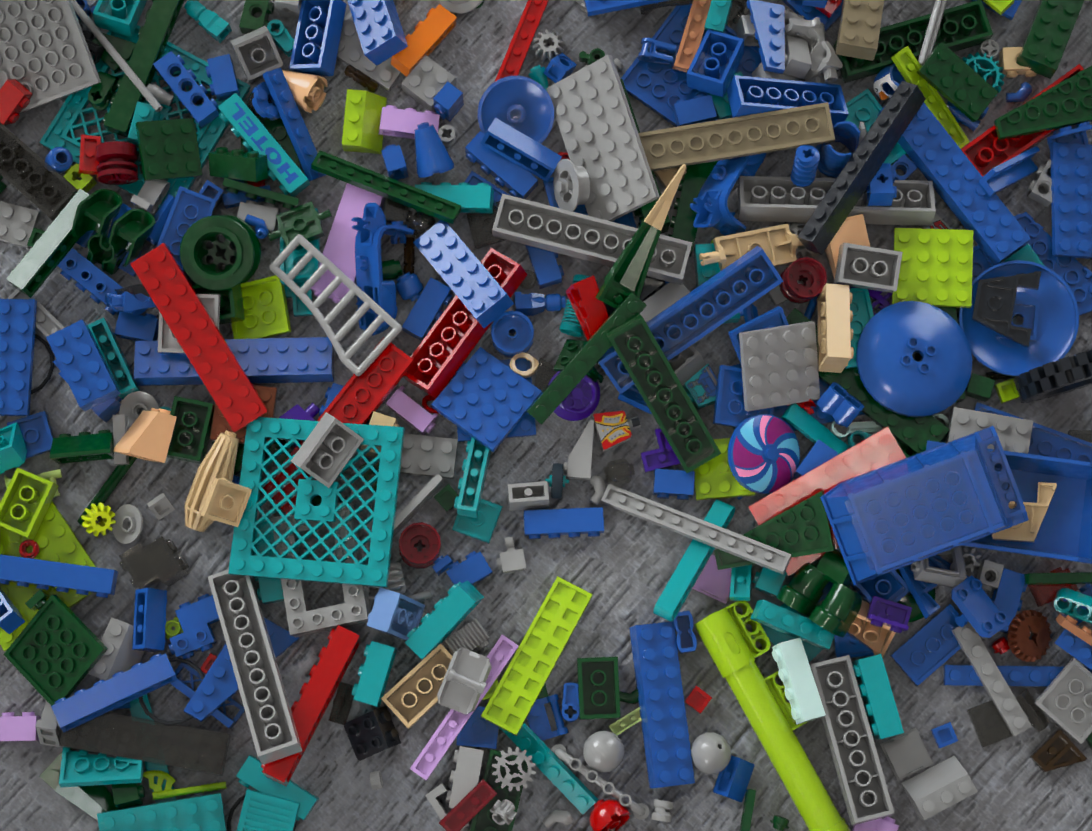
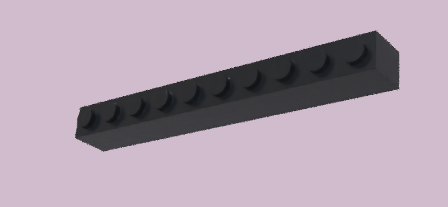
M902 81L798 235L799 240L807 250L822 255L926 100L918 85Z

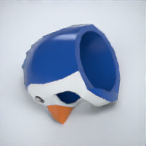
M893 64L879 71L874 79L873 88L877 96L881 100L892 97L902 81H906L896 65Z

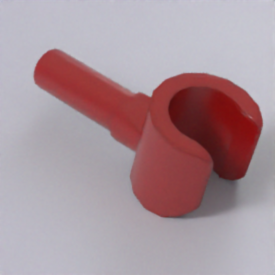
M811 399L806 402L796 403L801 408H804L808 414L814 413L811 407H816Z

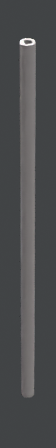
M71 0L76 14L156 112L161 111L163 107L77 1Z

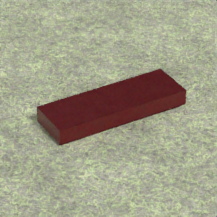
M482 779L439 824L446 831H460L497 793Z

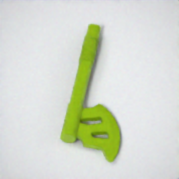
M159 770L143 773V777L149 780V788L154 791L152 792L153 800L227 789L226 782L172 789V785L176 780L168 773ZM155 776L158 777L157 784H154ZM163 780H166L165 790L162 791Z

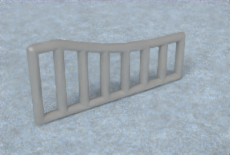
M298 234L269 266V269L312 312L331 341L341 362L356 376H361L402 331V326L301 234ZM299 244L302 245L308 252L286 274L279 266ZM315 257L321 263V266L300 288L293 279ZM329 270L336 277L313 302L306 293ZM343 283L350 290L330 313L324 317L318 308ZM357 295L364 303L335 335L329 324ZM371 308L378 317L351 347L344 352L340 341ZM385 321L393 329L367 358L357 366L350 358Z

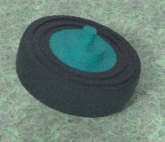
M553 463L552 475H550L549 479H545L549 483V487H551V497L553 499H561L565 483L569 484V480L565 479V475H563V464Z

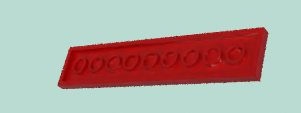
M162 243L132 262V268L233 432L236 433L252 421L269 412L167 245Z
M390 343L361 376L354 374L317 421H320L327 412L342 423L366 424L371 418L373 411L379 408L415 361L394 344ZM296 446L291 455L293 456L300 448ZM291 463L285 468V471L291 475L298 468L294 463ZM281 472L274 479L278 484H281L287 477ZM300 473L293 480L298 485L299 479L306 478ZM270 481L263 488L269 494L276 486ZM290 482L282 489L289 495L296 488ZM279 491L272 497V500L278 504L285 497ZM297 494L291 499L295 506ZM287 502L280 509L287 514L293 507Z

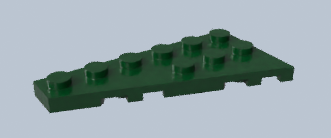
M1092 66L1078 72L1073 77L1062 81L1036 98L1027 101L1022 106L996 119L994 124L998 140L1077 125L1084 122H1092Z
M824 490L748 531L743 536L791 554V558L834 551L835 545L831 525L820 498L824 495ZM714 550L718 570L755 564L722 550Z

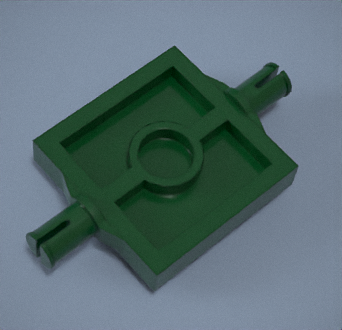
M312 201L276 215L278 230L268 233L270 241L282 237L286 247L298 234H301L311 242L325 236L322 229V220L332 217L331 212L328 209L318 213Z

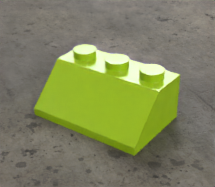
M347 89L342 136L343 151L382 154L384 135L379 134L382 107H386L387 98L366 90Z

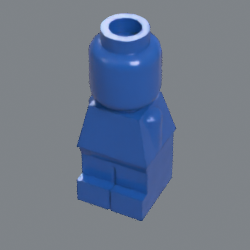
M514 292L515 311L521 312L526 316H534L544 312L545 309L547 311H560L561 308L566 307L565 296L560 294H547L544 297V294L539 293L521 294V292Z

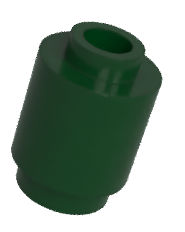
M399 260L382 261L383 281L395 279L402 275Z

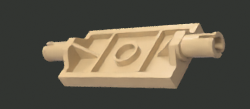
M783 224L716 237L713 239L715 251L700 253L699 259L703 260L700 262L702 266L718 262L720 271H722L753 248L759 246L764 250L774 267L796 261V249L804 245L799 240L798 235L790 232L789 225Z

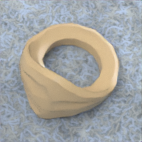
M528 353L516 354L510 361L512 371L523 378H529L534 375L539 366L538 360ZM525 358L530 361L531 369L527 371L518 370L515 366V360Z

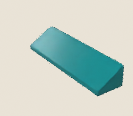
M796 403L791 404L782 415L785 421L814 444L819 439L838 454L851 448Z

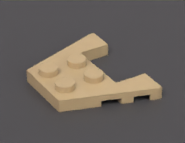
M1038 482L1037 503L1023 502L1029 520L992 534L993 540L1034 542L1057 488V483ZM1011 501L1009 508H1014L1015 502Z

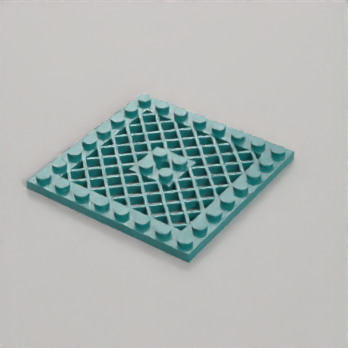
M136 26L132 37L108 31L107 34L137 43L141 26ZM168 41L162 57L170 51L175 56L179 54L185 62L183 66L186 70L191 69L195 74L197 84L204 83L207 86L213 84L211 77L208 78L205 66H209L208 62ZM101 59L95 64L97 72L108 73L109 69H111ZM111 69L112 76L118 78L124 76V71L115 74ZM156 71L151 83L156 82L161 87L160 80L163 79ZM181 71L174 72L172 76L180 75ZM237 79L240 91L239 97L243 101L251 87ZM169 86L162 88L166 92L172 91ZM91 87L68 95L39 142L50 150L55 147L66 148L72 154L75 164H79V142H81V137L76 138L74 130L84 128L85 135L101 136L102 143H105V135L112 134V132L107 130L102 131L100 123H103L104 117L99 118L98 112L93 106L86 108L90 102L88 93ZM209 88V89H206L207 92H208L207 94H210V93H211L210 88ZM174 94L171 104L176 103L178 110L171 112V106L160 104L163 108L160 111L158 120H170L169 118L180 116V119H184L182 114L189 112L186 108L181 109L180 101ZM145 98L143 103L150 104ZM227 99L221 100V101H218V100H215V101H216V103H217L218 106H219V105H221L224 101H226ZM109 103V106L107 107L108 113H109V110H110V107H111V106H110V103ZM94 112L95 119L86 122L84 114ZM81 116L82 123L76 124ZM219 116L202 129H200V126L195 121L198 131L196 135L201 168L204 167L209 158L208 153L213 152L229 125L228 122L225 124ZM97 124L99 132L89 134L87 127ZM113 133L115 141L130 142L128 138L119 140L118 135ZM137 160L134 164L138 166V180L131 184L116 185L132 195H138L146 182L140 166H142L141 161ZM197 177L168 179L167 182L170 183V188L161 204L168 194L176 197L179 186L190 190Z
M259 417L248 424L239 485L252 489L239 526H234L228 574L387 587L405 428L343 423L361 436L364 440L360 445L367 447L363 451H360L358 448L356 451L359 454L351 461L349 460L338 475L346 483L339 488L340 483L333 482L330 488H328L318 480H314V477H309L297 465L295 466L298 469L293 474L289 475L285 471V468L292 463L291 460L295 456V454L292 456L287 449L294 443L300 448L302 445L298 441H305L319 421ZM279 439L290 441L283 446ZM277 442L281 448L272 454L268 448ZM375 446L381 447V453ZM371 449H374L378 456L369 462L364 455ZM265 451H266V453L270 456V458H268V459L264 462ZM285 452L289 459L281 465L276 458ZM363 458L367 465L358 471L354 464ZM274 461L279 468L270 474L266 467ZM378 461H380L379 472L373 467ZM352 467L356 474L347 480L343 473ZM371 468L376 475L367 482L363 474ZM263 471H264V473H265L268 477L265 478V479L262 481V474H263ZM283 472L287 479L278 484L274 478ZM302 473L306 479H299L297 485L293 479ZM360 477L365 485L356 491L352 483ZM272 481L276 488L268 494L263 487ZM377 481V489L375 491L371 485ZM291 482L296 489L287 495L282 488ZM349 486L354 494L345 500L341 492ZM369 488L374 495L365 502L360 494ZM261 490L265 497L259 501ZM280 491L285 498L276 504L272 497ZM297 494L295 506L291 499ZM315 496H321L322 502L318 506H313L312 499ZM339 496L343 503L337 507V501ZM358 497L363 504L354 511L349 503ZM269 500L273 508L265 513L261 506ZM375 500V507L373 511L369 507V505ZM289 502L293 509L285 515L280 508ZM347 506L352 513L343 520L338 513ZM367 508L372 515L365 521H362L358 514ZM259 511L262 514V517L257 521V514ZM277 511L282 518L274 524L269 517ZM293 515L294 519L300 520L294 526L289 521V518ZM337 517L341 523L332 529L327 522L335 523V518ZM356 517L361 524L352 531L347 523ZM266 520L271 527L263 533L258 526ZM373 520L371 532V530L367 527V524ZM308 521H319V523L312 527ZM286 522L291 529L282 535L278 527ZM305 523L310 531L301 536L297 529ZM325 524L330 532L321 538L316 531ZM345 526L349 534L341 540L336 532ZM362 528H365L369 535L360 541L355 534ZM256 530L259 533L260 537L254 541ZM275 531L280 538L271 544L267 536ZM294 532L299 540L291 546L286 538ZM314 534L319 541L310 547L305 540ZM334 536L338 543L330 549L325 541ZM353 537L358 544L349 550L344 543ZM264 540L269 547L260 553L256 546ZM371 540L369 552L364 545ZM284 542L288 549L280 555L275 548ZM303 543L308 550L299 556L294 549ZM323 545L328 552L319 558L314 551ZM342 546L347 554L339 560L334 552ZM362 547L367 555L358 561L353 554ZM273 551L277 557H267L266 555ZM292 552L297 559L285 557ZM312 554L316 560L304 559ZM331 555L336 562H329L324 560ZM351 557L356 564L343 562Z

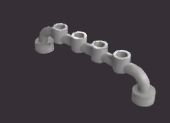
M556 744L551 748V751L560 760L569 764L572 770H577L589 782H594L601 787L604 793L610 794L619 800L622 806H627L633 810V814L637 819L643 820L648 817L649 808L646 804L634 802L628 794H623L616 789L613 783L606 782L598 776L596 771L588 769L581 764L579 759L567 754L566 748L563 745ZM577 760L579 767L573 768L571 766L572 761ZM590 772L595 773L596 778L594 780L588 778ZM607 784L612 785V790L610 792L605 791V786ZM623 796L629 798L627 804L622 803L621 799Z

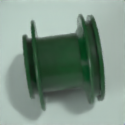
M230 215L208 216L196 221L187 229L180 244V261L185 273L200 287L214 291L227 290L240 283L247 282L258 269L261 258V247L259 239L255 235L256 233L245 221ZM220 234L226 238L224 242L219 240ZM208 241L213 242L212 249L207 247ZM232 242L235 244L236 250L231 246ZM221 249H226L227 252L220 256L219 252H221ZM208 255L213 257L212 263L207 262ZM232 256H236L235 263H232ZM221 262L226 266L223 271L219 269Z

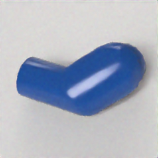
M1023 82L1017 93H1006V102L1025 101L1032 93L1030 83Z
M247 214L245 222L248 225L254 226L256 237L258 239L266 238L268 236V228L265 221Z

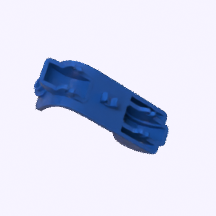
M766 153L719 160L702 186L698 197L693 198L696 204L690 203V208L697 213L693 223L695 228L714 227L724 236L736 234V232H745L746 226L734 217L735 212H729L728 197L739 176H755L766 157Z
M367 203L364 207L363 218L354 217L351 219V221L357 222V225H353L352 229L358 231L355 238L357 286L395 319L398 311L396 306L397 289L394 281H383L381 239L386 234L391 235V244H397L398 237L400 243H406L405 235H413L414 230L408 228L407 225H403V221H392V225H386L385 214L382 208L377 203ZM357 296L358 301L356 305H358L359 309L364 302ZM371 308L359 320L360 329L366 330L378 317ZM384 321L372 336L382 333L388 329L389 325Z

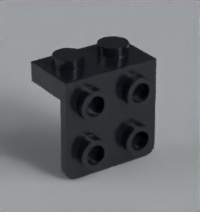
M386 706L372 710L344 724L351 746L359 761L401 744L399 733L395 729L391 714Z

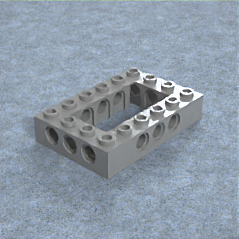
M346 506L338 514L344 520L352 512ZM294 515L289 518L293 526L300 521L294 519ZM273 517L271 518V521L275 524L282 517ZM336 517V518H335V523H332V522H327V523H328V524L331 526V528L333 529V528H335L339 523H341V521ZM355 517L347 523L352 531L357 527ZM308 521L312 527L319 523V521ZM286 522L278 527L282 535L291 529ZM304 523L297 531L300 534H306L310 529ZM324 524V525H323L320 529H318L317 531L323 530V529H324L325 531H328L329 529H328V528L325 526V524ZM343 526L336 534L342 540L349 534V531ZM273 531L274 540L276 541L280 537L275 531ZM294 532L286 538L291 546L298 541L294 537L296 535ZM334 537V541H335V545H336V544L338 543V541H337V539ZM352 537L344 544L351 550L358 543ZM284 542L276 547L280 555L288 549ZM301 544L296 549H294L299 556H301ZM342 546L336 550L339 560L347 554ZM361 548L353 554L358 561L362 559ZM292 552L285 557L297 559ZM351 557L343 562L356 564ZM281 579L291 636L301 637L329 631L333 628L336 629L338 625L348 627L368 622L371 606L367 586L342 584L345 603L311 610V604L308 601L306 592L307 583L303 580Z

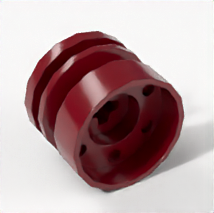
M111 141L96 146V160L101 163L96 167L98 182L108 185H126L138 180V166L134 164L138 160L137 146L135 144Z
M799 258L781 273L780 276L784 282L779 284L783 296L789 301L798 304L806 303L823 291L827 282L826 270L814 258ZM797 281H803L804 284H798Z
M423 522L413 523L403 530L399 539V551L403 562L409 567L424 569L433 565L434 561L439 557L441 549L440 536L437 530L430 524ZM418 543H421L422 547H424L421 552L417 551Z

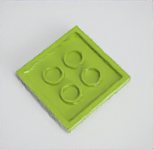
M276 275L241 284L245 320L231 323L234 339L269 338L291 332L284 285H282Z
M730 438L713 439L721 454L694 469L696 500L756 495V493L741 486L731 472L728 462Z

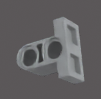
M165 180L146 181L138 195L134 194L130 201L136 209L148 211L154 217L157 212L156 210L170 188V183Z
M46 701L41 720L38 719L35 726L39 741L43 745L61 747L62 729L51 705Z

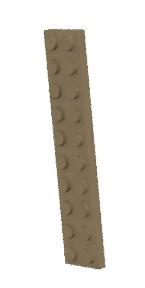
M828 102L638 133L651 171L681 167L683 164L688 166L798 148L801 145H817L835 141Z

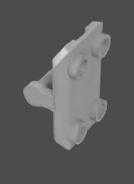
M463 647L455 651L437 694L438 703L465 715L474 711L480 695L485 689L486 680L492 668L490 659Z

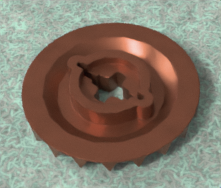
M1024 610L1018 613L1010 623L1008 644L1012 653L1022 661L1035 662V660H1039L1043 655H1046V650L1050 648L1049 642L1052 641L1050 638L1052 631L1049 627L1051 624L1047 622V617L1043 616L1041 612ZM1030 632L1034 634L1032 640L1029 639Z

